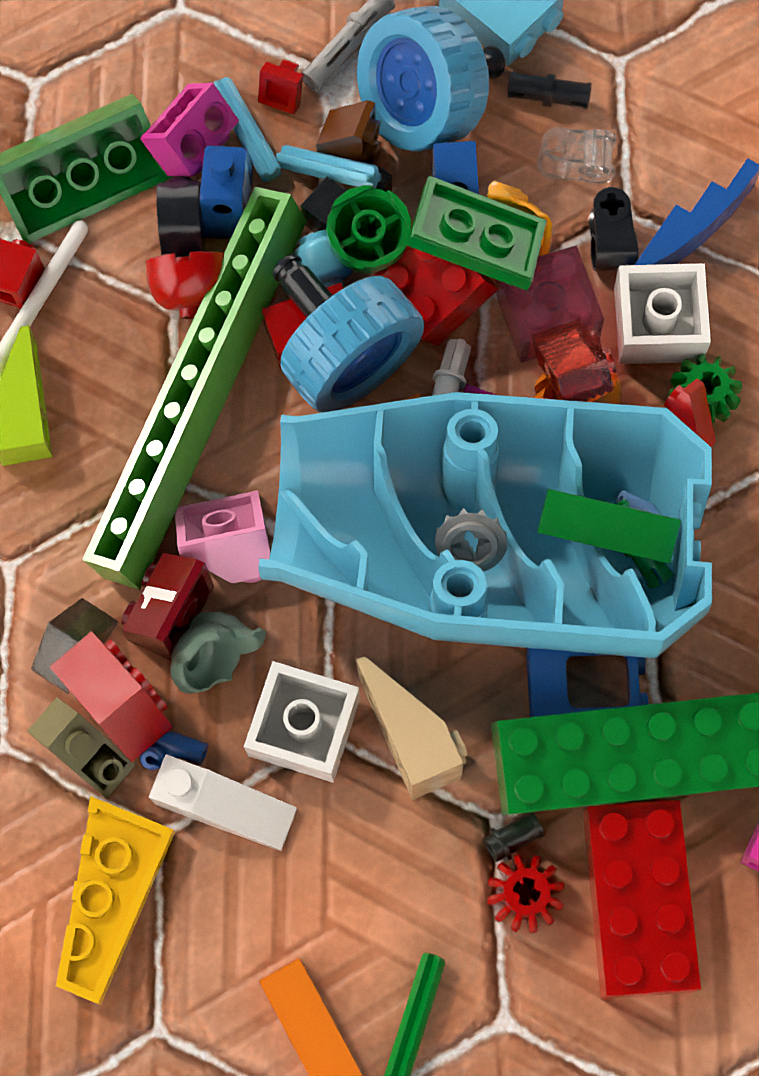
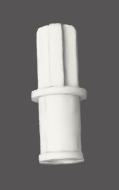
M459 338L458 340L450 339L447 342L440 369L436 370L433 374L435 386L432 396L459 392L460 389L465 387L466 379L464 378V373L471 352V346L465 340Z

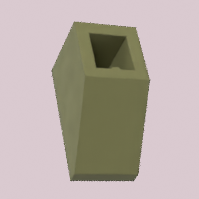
M58 697L55 698L27 730L37 741L106 799L136 765L134 762L131 763L121 750L85 718Z

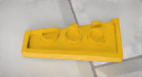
M90 796L87 811L89 816L85 835L83 834L81 844V860L77 881H75L71 899L73 904L69 925L66 927L56 986L101 1005L175 831Z

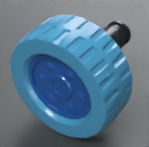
M423 6L387 14L375 22L362 41L357 61V83L361 102L366 100L375 102L376 120L381 121L379 134L387 142L397 148L412 152L433 149V144L453 143L463 139L477 126L487 104L489 79H496L503 74L506 65L505 57L500 49L495 46H488L483 49L472 28L464 19L449 9L439 6Z
M287 255L273 268L272 276L275 281L281 283L286 294L307 317L287 342L281 356V369L303 399L320 413L344 409L375 390L406 361L423 335L424 321L422 316L410 300L388 278L383 276L367 277L352 283L332 295L308 266L302 264V259L299 255Z

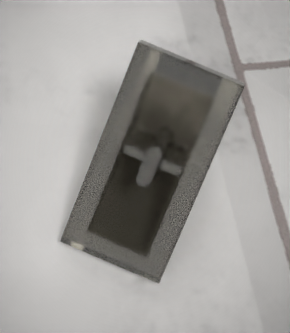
M81 598L48 622L31 670L68 694L70 690L52 671L50 666L91 631L104 644L119 622L87 600Z

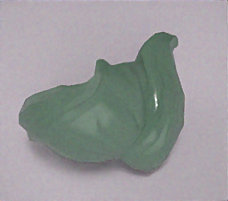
M221 611L199 613L193 618L189 629L174 645L171 654V679L181 692L187 694L200 693L211 689L221 682L231 681L232 673L240 661L241 654L251 653L261 648L266 637V631L261 628L251 630L235 616Z

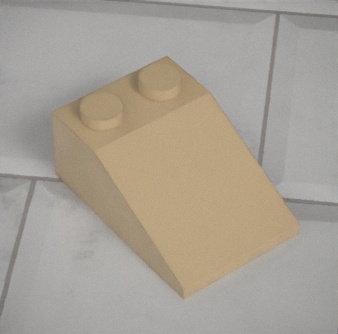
M364 656L357 659L359 681L411 799L414 800L460 780L463 765L466 764L465 756H467V751L458 731L455 730L449 733L444 720Z

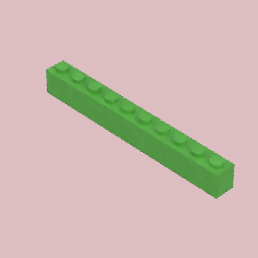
M255 187L224 252L217 282L205 294L82 559L104 579L141 590L143 576L155 559L262 322L261 309L269 306L279 284L272 276L273 268L282 258L293 253L307 222L291 194Z

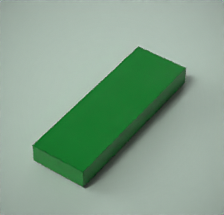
M547 488L537 532L670 564L681 520Z

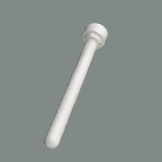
M76 221L72 225L1 340L0 379L20 327L31 326L87 235L88 225L84 221Z

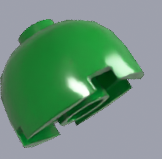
M362 185L348 189L335 200L331 207L326 228V237L331 252L343 266L356 273L374 274L387 270L403 256L407 248L411 232V219L405 204L396 194L389 190L385 192L381 189H373L374 186Z

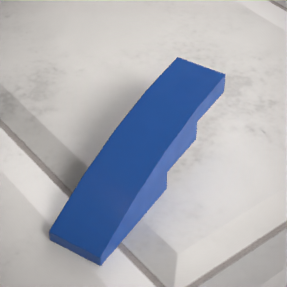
M747 158L727 189L712 181L691 212L676 204L635 265L678 264L704 244L732 216L753 189L759 175V164Z

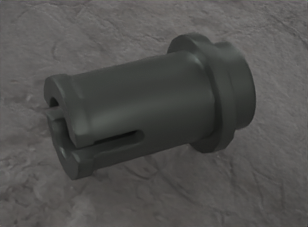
M527 812L522 817L498 830L494 827L489 829L490 835L484 837L483 840L487 850L496 862L502 859L509 861L512 859V853L534 840L544 837L545 833L535 814Z

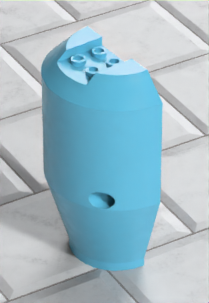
M453 392L303 416L281 415V459L277 514L269 559H259L258 568L262 580L281 581L433 640L657 658L704 618L710 610L712 604V563L700 562L701 541L694 540V530L699 529L701 526L712 485V448L667 408ZM547 488L614 504L619 493L624 490L655 504L661 515L680 519L681 523L671 563H666L668 568L674 573L673 576L663 583L655 568H652L659 579L660 586L649 589L632 558H626L622 552L538 533L537 529ZM463 508L467 513H478L483 509L487 517L491 519L498 518L502 529L507 531V550L502 560L493 568L483 572L480 567L472 562L455 560L449 550L441 552L440 556H438L435 548L436 531L444 523L447 515L451 517L459 515ZM466 531L464 540H467L470 546L473 547V551H476L478 538H475L470 531Z

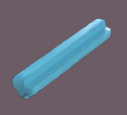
M224 77L221 80L215 81V86L239 119L233 130L243 148L248 150L250 160L261 180L270 182L281 175V166L232 79Z
M290 145L282 146L280 153L276 155V159L280 162L282 169L323 179L329 177L335 182L355 187L371 185L374 186L373 189H376L377 183L382 178V175L378 172V167L375 165Z

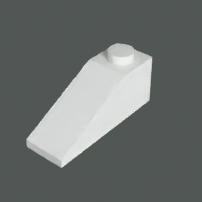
M165 755L149 798L156 806L282 851L297 811V807L208 769L169 755Z

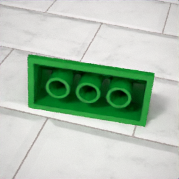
M133 94L127 95L0 153V195L23 241L28 243L36 241L76 221L154 187L157 183L173 178V176L166 175L140 139L151 125L141 102Z

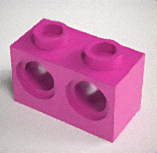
M214 83L187 84L140 139L167 176L191 177L203 170L205 147L222 146L230 137V131L236 126L239 119Z

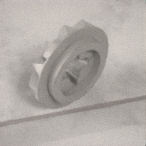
M463 508L459 515L453 517L447 515L444 523L440 528H437L435 548L438 556H440L441 552L449 550L455 560L472 562L484 572L496 566L504 557L507 550V531L502 529L498 518L491 519L487 517L483 509L478 513H467ZM466 531H470L475 538H478L476 551H473V547L470 546L469 542L464 540Z

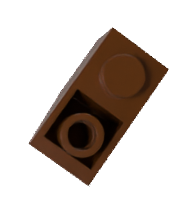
M366 100L329 110L316 143L317 152L375 165L382 145L381 141H377L381 121L376 120L375 102Z

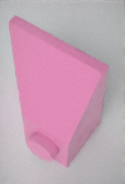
M258 490L177 508L175 522L179 555L205 562L208 571L232 584L242 581L254 583L262 580L258 568L259 559H269L271 549Z

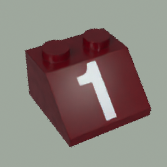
M163 553L157 564L151 563L142 579L144 589L137 602L131 601L126 607L121 624L124 625L122 632L128 641L171 661L174 645L189 629L193 618L201 613L214 588V584L205 562L195 558Z

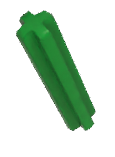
M423 953L384 1076H411L445 966V959L431 953Z

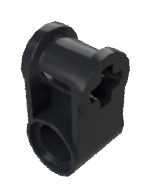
M616 187L604 188L594 198L593 209L589 214L588 221L591 237V262L594 271L618 270L619 266L635 265L638 260V241L634 231L629 196L623 190Z

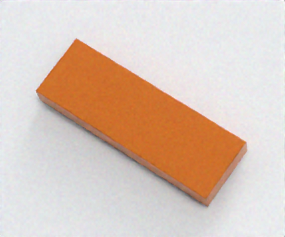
M300 958L259 980L263 991L309 1076H363Z

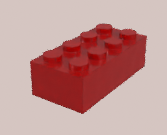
M680 800L587 806L583 813L601 999L684 994L700 991L701 981Z

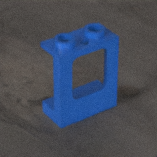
M526 648L530 717L620 708H574L568 702L567 659L576 656H604L608 654ZM623 656L626 660L629 702L627 706L623 707L648 705L647 692H640L639 675H645V657Z

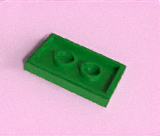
M429 175L424 184L407 246L527 291L533 281L547 220Z

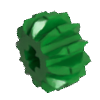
M702 353L698 355L696 364L686 359L680 366L681 372H674L672 374L670 383L674 387L670 389L668 397L678 385L685 388L694 380L699 379L707 388L706 393L712 392V395H707L712 424H714L715 418L724 423L731 415L730 410L737 409L741 402L740 397L736 394L740 393L742 389V381L732 379L736 373L735 366L725 369L720 367L722 364L721 356L716 357L713 363H708L705 355Z

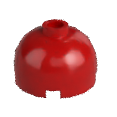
M197 251L189 252V256L175 258L174 253L146 260V279L149 292L155 302L166 310L179 311L180 319H194L205 294L217 282L224 253Z

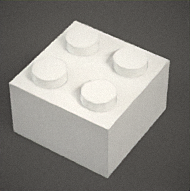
M705 263L619 266L614 285L619 364L682 363L686 359L696 362L698 355L703 353L706 356L711 338Z
M272 661L244 744L248 757L334 783L361 699L359 687Z

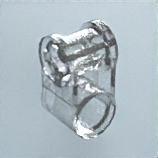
M552 128L542 137L537 158V168L542 175L553 180H577L593 184L609 182L616 175V169L612 164V149L617 145V137L614 133L602 129ZM550 151H559L565 156H554Z

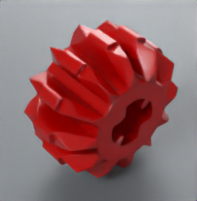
M517 854L514 856L513 861L514 872L504 862L497 866L499 873L506 881L498 878H489L487 885L502 893L489 896L487 904L488 906L504 905V908L495 916V920L498 923L504 921L509 914L515 917L510 927L511 932H518L523 919L527 921L530 934H535L538 932L536 916L547 926H551L555 922L553 915L545 907L553 910H562L564 907L563 901L550 896V894L562 892L565 889L564 883H548L547 880L553 877L557 871L553 865L547 867L543 873L537 871L541 863L540 856L534 855L530 868H525L522 855ZM524 883L531 884L532 894L538 896L537 902L535 903L530 899L527 904L528 906L520 904V895L513 892V888L516 885L521 889Z

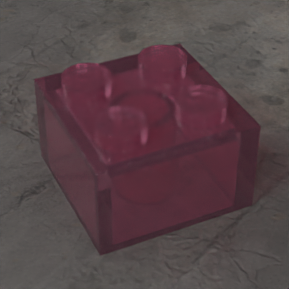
M577 245L538 256L533 281L527 291L495 279V285L499 288L496 296L520 363L600 340L604 317Z

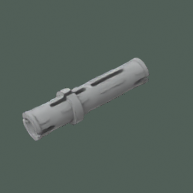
M368 0L358 12H352L346 18L347 24L325 46L310 65L301 72L303 74V83L312 91L319 92L326 81L362 43L372 25L395 8L394 1Z

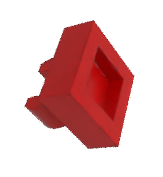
M283 59L278 66L266 61L259 72L257 102L295 115L301 104L303 74L297 72L299 64Z

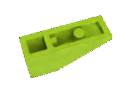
M29 325L20 327L0 379V463L2 466L53 457L38 346Z

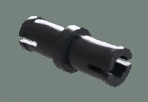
M512 71L508 85V98L540 101L546 107H551L554 103L588 109L592 83L557 79L556 74L548 73L547 77Z

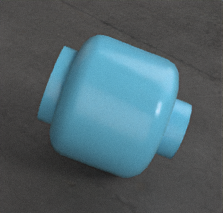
M326 230L314 232L299 240L300 246L293 254L301 257L302 264L308 266L325 287L341 282L344 288L343 280L348 278L353 270L343 266L332 254L326 237Z

